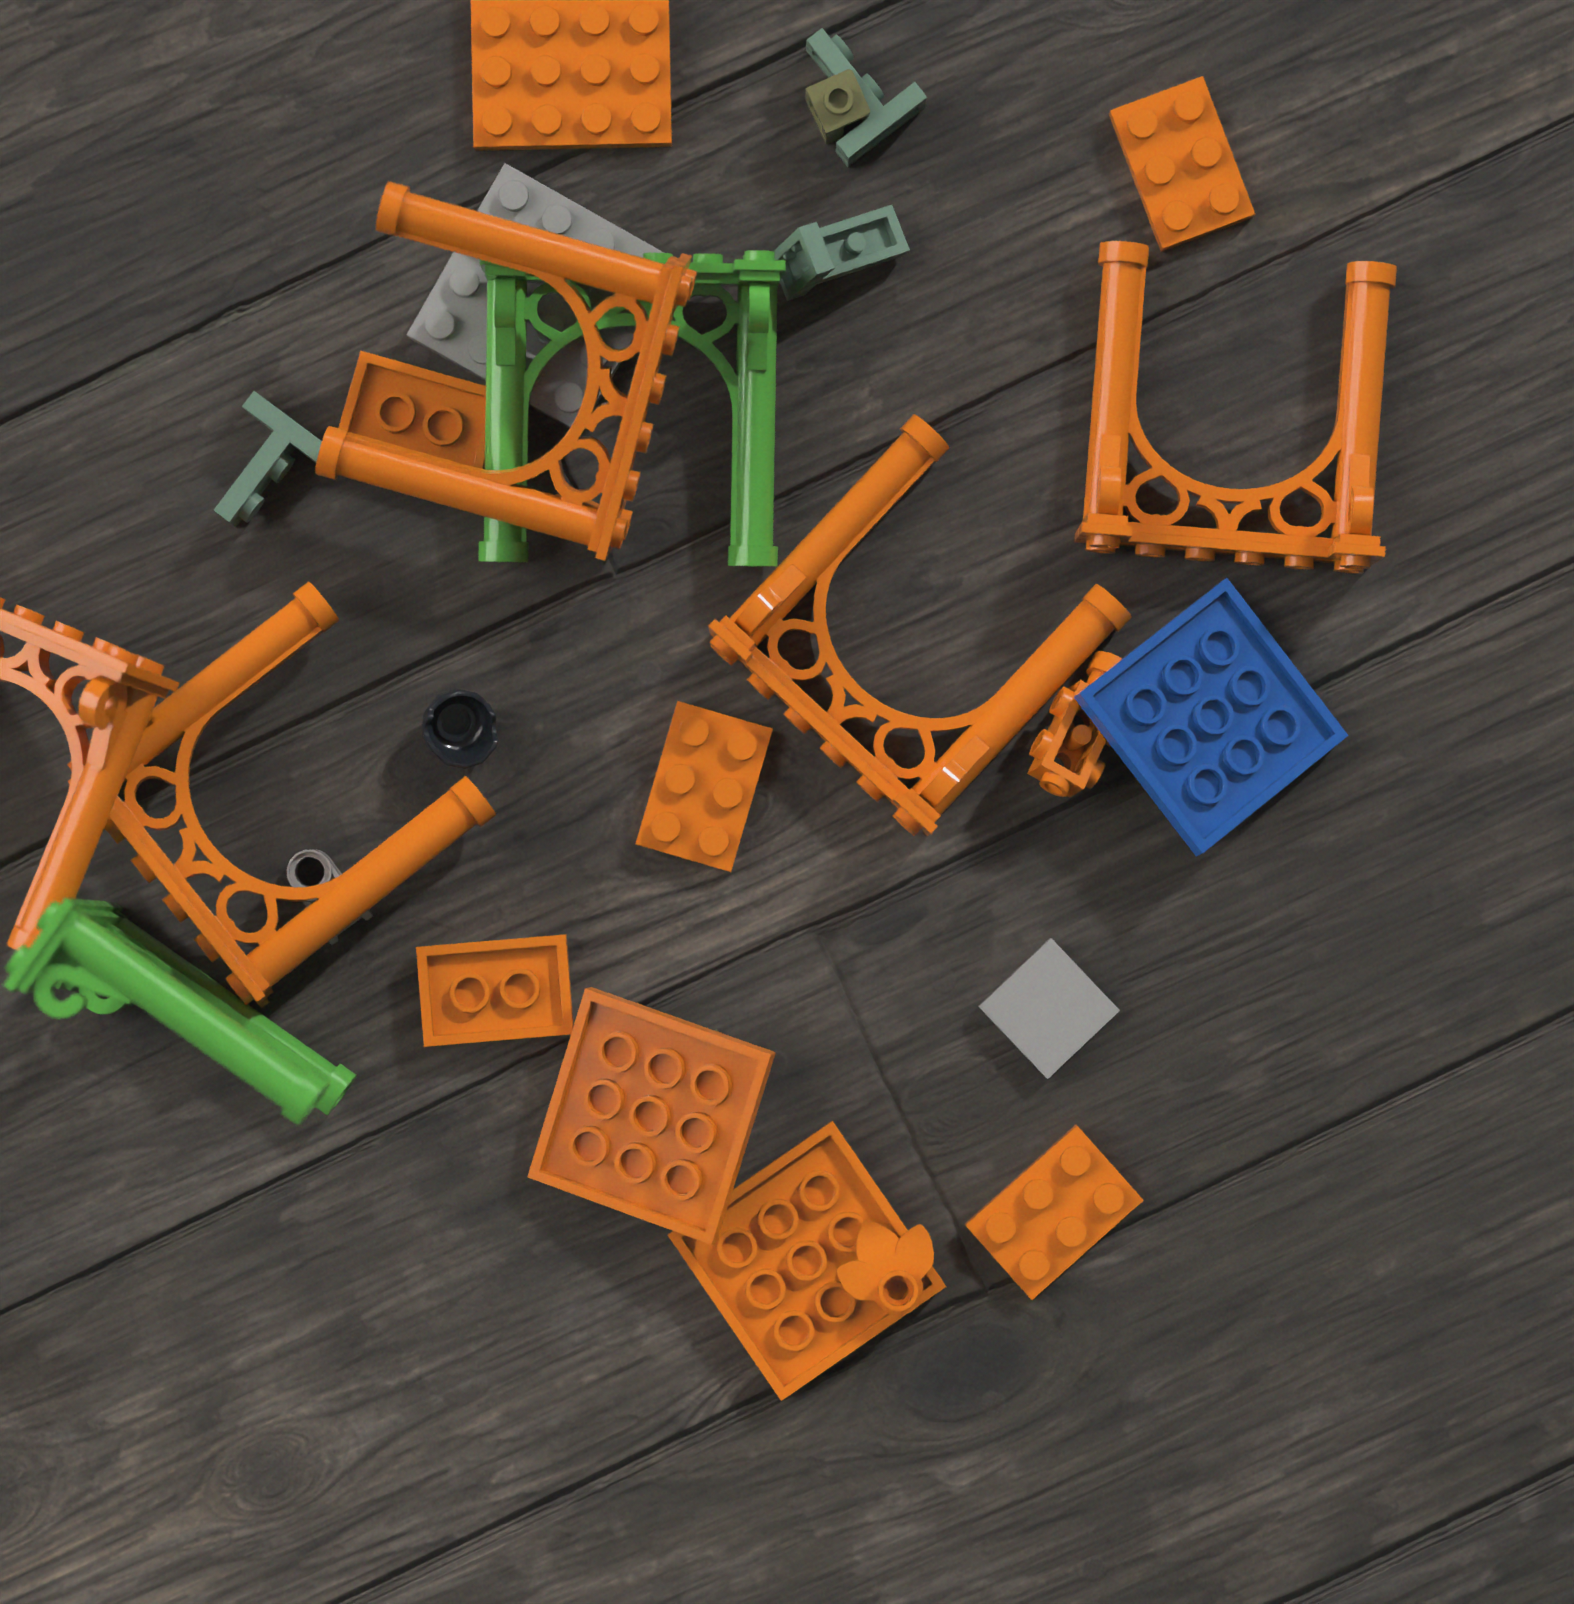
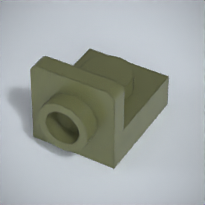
M850 69L806 88V103L826 145L844 137V127L870 115L868 103L853 71Z

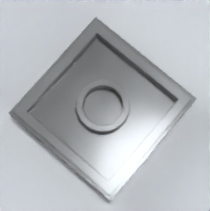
M1052 938L1045 942L978 1006L1046 1079H1049L1120 1011Z

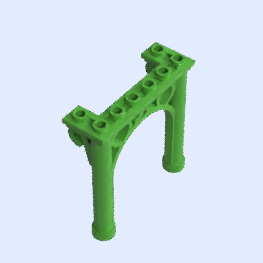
M744 251L743 259H735L734 263H723V255L693 254V263H690L689 269L697 271V276L690 298L695 296L717 297L726 307V320L718 328L701 335L686 323L682 313L683 307L678 306L673 315L675 321L672 320L671 322L672 325L680 327L678 338L697 348L713 363L722 376L730 395L732 405V460L728 566L778 567V547L773 546L777 286L780 278L785 273L786 260H775L774 251ZM643 253V258L665 264L670 256H673L671 253ZM480 260L481 269L485 272L487 279L485 470H507L528 464L529 403L538 376L546 364L560 350L583 337V332L578 320L563 332L541 321L537 312L540 300L547 294H560L547 282L523 271ZM569 280L584 297L592 311L590 298L584 289L576 285L581 283ZM527 283H543L527 298ZM722 287H738L737 302ZM638 300L645 308L649 318L652 303ZM614 307L605 312L596 324L599 331L617 327H636L635 317L632 313H622L626 310L624 307ZM529 320L535 330L551 341L539 351L526 370L527 321ZM734 324L737 325L736 374L724 355L713 345V342L728 334ZM528 480L516 484L528 487ZM484 517V541H479L478 561L528 562L529 542H527V528Z
M65 898L61 904L56 901L52 902L36 924L41 933L30 948L23 944L15 952L5 968V971L11 975L3 986L12 992L33 993L34 991V997L39 1008L52 1017H71L80 1013L85 1007L97 1014H112L123 1009L127 1003L137 1004L283 1108L281 1114L298 1126L302 1124L314 1107L328 1116L344 1097L357 1076L341 1063L336 1067L249 1004L245 1005L239 997L128 920V917L121 913L124 907L117 902ZM54 987L58 990L67 989L69 991H77L79 989V994H73L66 1001L62 1002L55 997ZM98 993L108 996L109 998L103 999L98 995Z

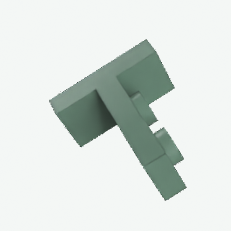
M821 28L806 40V51L827 78L847 69L853 71L870 108V115L862 119L861 124L836 142V153L847 167L926 107L927 96L916 82L912 83L883 106L880 102L885 97L882 90L869 74L866 73L860 77L849 63L854 59L852 52L838 35L830 38L824 29Z
M892 205L821 228L818 227L817 222L799 227L774 250L775 260H786L785 273L780 278V284L787 301L804 296L817 284L902 257L910 251Z
M255 391L252 392L242 407L273 432L214 509L216 513L235 527L241 520L248 523L257 514L265 501L260 496L271 480L278 483L288 473L295 461L290 456L295 448L316 463L322 443L320 439Z

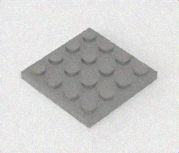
M504 163L477 210L478 212L642 258L643 253H664ZM453 252L409 329L407 336L486 381L487 279L485 272L481 269L480 259ZM527 283V298L543 283ZM576 284L584 289L590 298L592 310L606 297L615 295L613 292L596 287ZM547 294L538 304L537 312L541 321L560 332H563L578 320L572 308L561 294ZM626 309V310H625L624 312H622V313H631V312H630L628 309ZM529 320L527 321L526 370L539 351L551 341L535 330ZM617 327L599 332L603 341L613 349H623L632 343L636 327ZM584 336L568 344L546 364L535 382L529 406L568 428L572 426L579 412L587 383L588 361ZM602 357L603 367L612 366L611 377L613 378L621 362L608 361ZM601 390L599 391V396L595 407L597 406L599 400L602 397Z

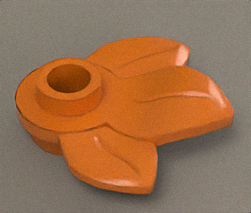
M864 1221L856 1239L858 1260L842 1264L836 1269L839 1280L845 1291L857 1300L876 1301L883 1311L891 1315L900 1316L908 1314L920 1304L923 1297L921 1279L928 1273L934 1262V1250L930 1235L922 1224H918L898 1238L895 1233L885 1226L873 1221ZM895 1280L905 1282L908 1287L907 1294L901 1299H894L888 1293L889 1285Z

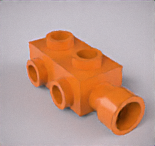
M1105 651L1095 652L1086 670L1089 676L1087 682L1080 680L1069 688L1064 686L1055 696L1049 712L1054 715L1048 730L1043 729L1031 746L1029 755L1034 757V760L1027 773L1038 779L1040 786L1047 792L1056 796H1068L1070 798L1085 787L1093 788L1102 775L1105 763L1098 758L1104 745L1106 744L1109 747L1111 745L1074 699V696L1122 659L1119 656ZM1074 716H1079L1083 720L1084 725L1075 727L1073 724ZM1055 757L1062 760L1064 767L1054 762Z

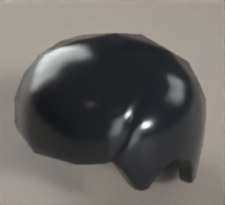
M453 689L438 694L423 714L422 735L427 748L445 765L466 769L482 764L497 747L499 740L496 730V714L491 705L476 692Z

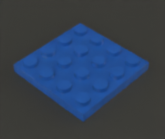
M1228 578L1214 586L1074 696V699L1195 856L1203 854L1349 736Z

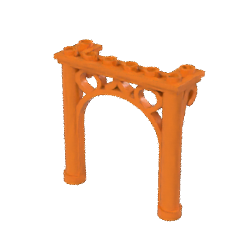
M389 181L380 202L376 220V231L529 273L547 282L564 297L578 319L586 343L588 372L584 397L572 426L562 440L542 457L521 467L507 470L475 468L328 426L318 453L315 474L334 480L338 476L346 477L587 545V550L597 552L595 558L605 561L612 548H621L630 527L633 511L626 510L625 505L627 500L633 502L641 472L632 469L637 451L646 454L654 424L645 422L650 403L659 405L667 376L658 373L663 354L672 356L680 327L671 324L674 311L678 306L685 307L687 300H690L694 288L697 271L689 269L692 256L684 253L679 258L670 256L667 262L662 264L410 192V187ZM569 280L615 293V295L606 297L591 311L584 297ZM638 300L652 303L649 318L645 308ZM614 307L628 309L636 320L633 341L628 347L623 349H613L603 341L596 324L605 312ZM640 352L629 395H626L614 385L611 377L612 366L603 367L602 357L608 361L622 362ZM601 390V394L608 402L600 404L594 410L599 391ZM623 416L612 459L608 449L600 440L592 436L580 437L585 428L593 432L597 424L604 418ZM578 448L593 452L599 463L596 481L591 487L586 489H576L570 486L565 479L561 463L563 457ZM549 470L553 485L559 494L547 493L516 483L526 481ZM602 493L600 504L591 501Z
M1127 241L1101 242L1099 245L1098 265L1103 266L1084 511L1083 521L1075 532V542L1086 543L1085 551L1094 553H1115V549L1119 548V546L1136 547L1135 555L1143 557H1165V550L1185 551V559L1209 562L1215 561V554L1235 555L1234 563L1242 565H1264L1265 558L1284 559V567L1309 570L1314 569V562L1334 563L1335 572L1354 574L1364 573V569H1370L1373 564L1384 558L1386 547L1380 546L1381 537L1371 535L1390 289L1395 288L1397 266L1375 261L1347 263L1337 413L1332 435L1321 454L1306 469L1282 482L1260 488L1229 489L1204 484L1180 473L1164 461L1147 440L1138 418L1136 391L1149 246ZM1130 438L1134 448L1150 469L1135 476L1130 484L1126 485ZM1337 454L1333 502L1329 493L1313 482L1312 479L1322 472ZM1161 477L1177 493V508L1169 515L1161 516L1144 513L1136 503L1137 489L1141 485ZM1297 489L1309 494L1321 506L1322 515L1320 521L1312 527L1289 525L1280 515V505L1284 497ZM1188 494L1198 497L1195 506L1204 508L1212 514L1217 529L1173 525L1188 510L1190 503ZM1271 500L1267 509L1268 519L1273 528L1280 534L1237 531L1238 524L1243 516L1250 512L1260 511L1262 509L1260 502ZM1222 503H1233L1238 505H1236L1234 509L1228 514L1226 508ZM1124 508L1136 522H1128V516H1123ZM1329 525H1332L1331 538L1316 537L1323 533Z
M913 414L900 428L902 434L735 613L730 618L725 615L720 622L714 619L708 627L710 634L714 637L709 642L711 644L710 647L730 666H733L739 660L752 673L747 681L763 697L769 700L775 694L789 707L783 715L803 734L810 728L814 730L825 741L820 747L825 755L840 768L848 762L862 776L856 783L876 802L883 796L898 809L894 813L893 818L911 835L915 836L921 830L928 837L938 827L934 822L1110 633L1113 630L1119 632L1132 616L1113 595L1100 585L1095 584L1082 598L1083 601L993 697L980 707L958 716L925 718L909 715L881 703L862 689L844 668L832 645L826 621L827 593L833 575L845 557L932 464L936 463L950 449L946 441L929 424ZM817 583L813 604L814 622L800 619L783 621V618ZM797 630L815 635L819 649V658L815 665L805 670L795 669L790 666L788 661L781 657L777 648L778 641L783 634L788 631ZM766 637H769L767 645L769 658L757 648ZM825 664L828 665L833 674L826 678L833 695L832 704L827 712L792 681L814 679L822 673ZM845 691L860 705L853 704L844 707ZM876 716L888 721V723L880 726L874 736L873 750L875 757L840 724L853 718L866 719L873 724ZM969 726L948 750L934 762L935 746L931 732L950 731ZM901 728L918 731L925 751L921 764L911 769L901 768L896 765L893 759L887 756L883 743L886 735L892 730ZM898 778L906 780L920 778L910 790L898 780Z
M309 581L293 593L294 599L153 708L123 781L124 783L127 780L124 789L125 801L123 802L117 796L104 827L117 844L126 838L138 853L130 861L149 884L158 878L169 894L162 901L178 921L182 923L189 917L201 933L194 940L213 963L221 957L232 973L225 979L244 1004L247 1005L252 1000H255L260 1008L269 1003L267 997L273 993L271 987L471 828L475 825L481 828L496 816L495 811L482 793L464 776L450 787L449 791L349 870L328 882L308 887L278 886L256 879L234 866L214 847L199 824L191 800L189 772L194 748L203 730L220 712L320 634L325 633L339 622V618L331 606ZM183 737L177 755L175 773L157 766L144 767ZM70 761L67 765L70 768V770H72V765ZM156 778L176 787V805L169 816L160 819L149 817L143 808L138 805L136 791L142 782ZM183 816L187 828L179 830L183 838V850L180 858L173 865L145 828L155 831L168 830L176 826ZM196 844L211 863L205 860L194 861L197 854ZM206 875L213 877L221 884L226 876L235 883L226 886L219 894L216 903L217 915L214 916L186 880L194 876ZM249 892L264 896L268 918L261 930L255 933L243 932L229 918L227 914L229 900L238 893ZM276 900L291 902L315 900L276 931L279 921ZM237 942L247 945H259L245 955L237 945Z
M0 597V631L26 641L23 649L15 656L3 658L5 652L4 640L0 635V682L14 683L28 689L52 710L65 732L70 748L72 765L70 787L65 803L6 944L18 950L23 944L30 948L41 933L36 924L52 902L56 901L61 904L65 898H76L158 696L166 699L169 690L176 692L179 682L161 675L165 667L164 665L128 652L117 645L99 638H95L93 646L81 642L85 632L58 621L55 622L53 630L42 625L45 616L20 605H16L13 613L2 608L6 599ZM51 652L78 663V666L68 668L56 680L50 671L49 659ZM29 671L32 676L22 672ZM90 680L81 695L78 715L72 702L73 691L81 681ZM94 728L90 743L86 729Z

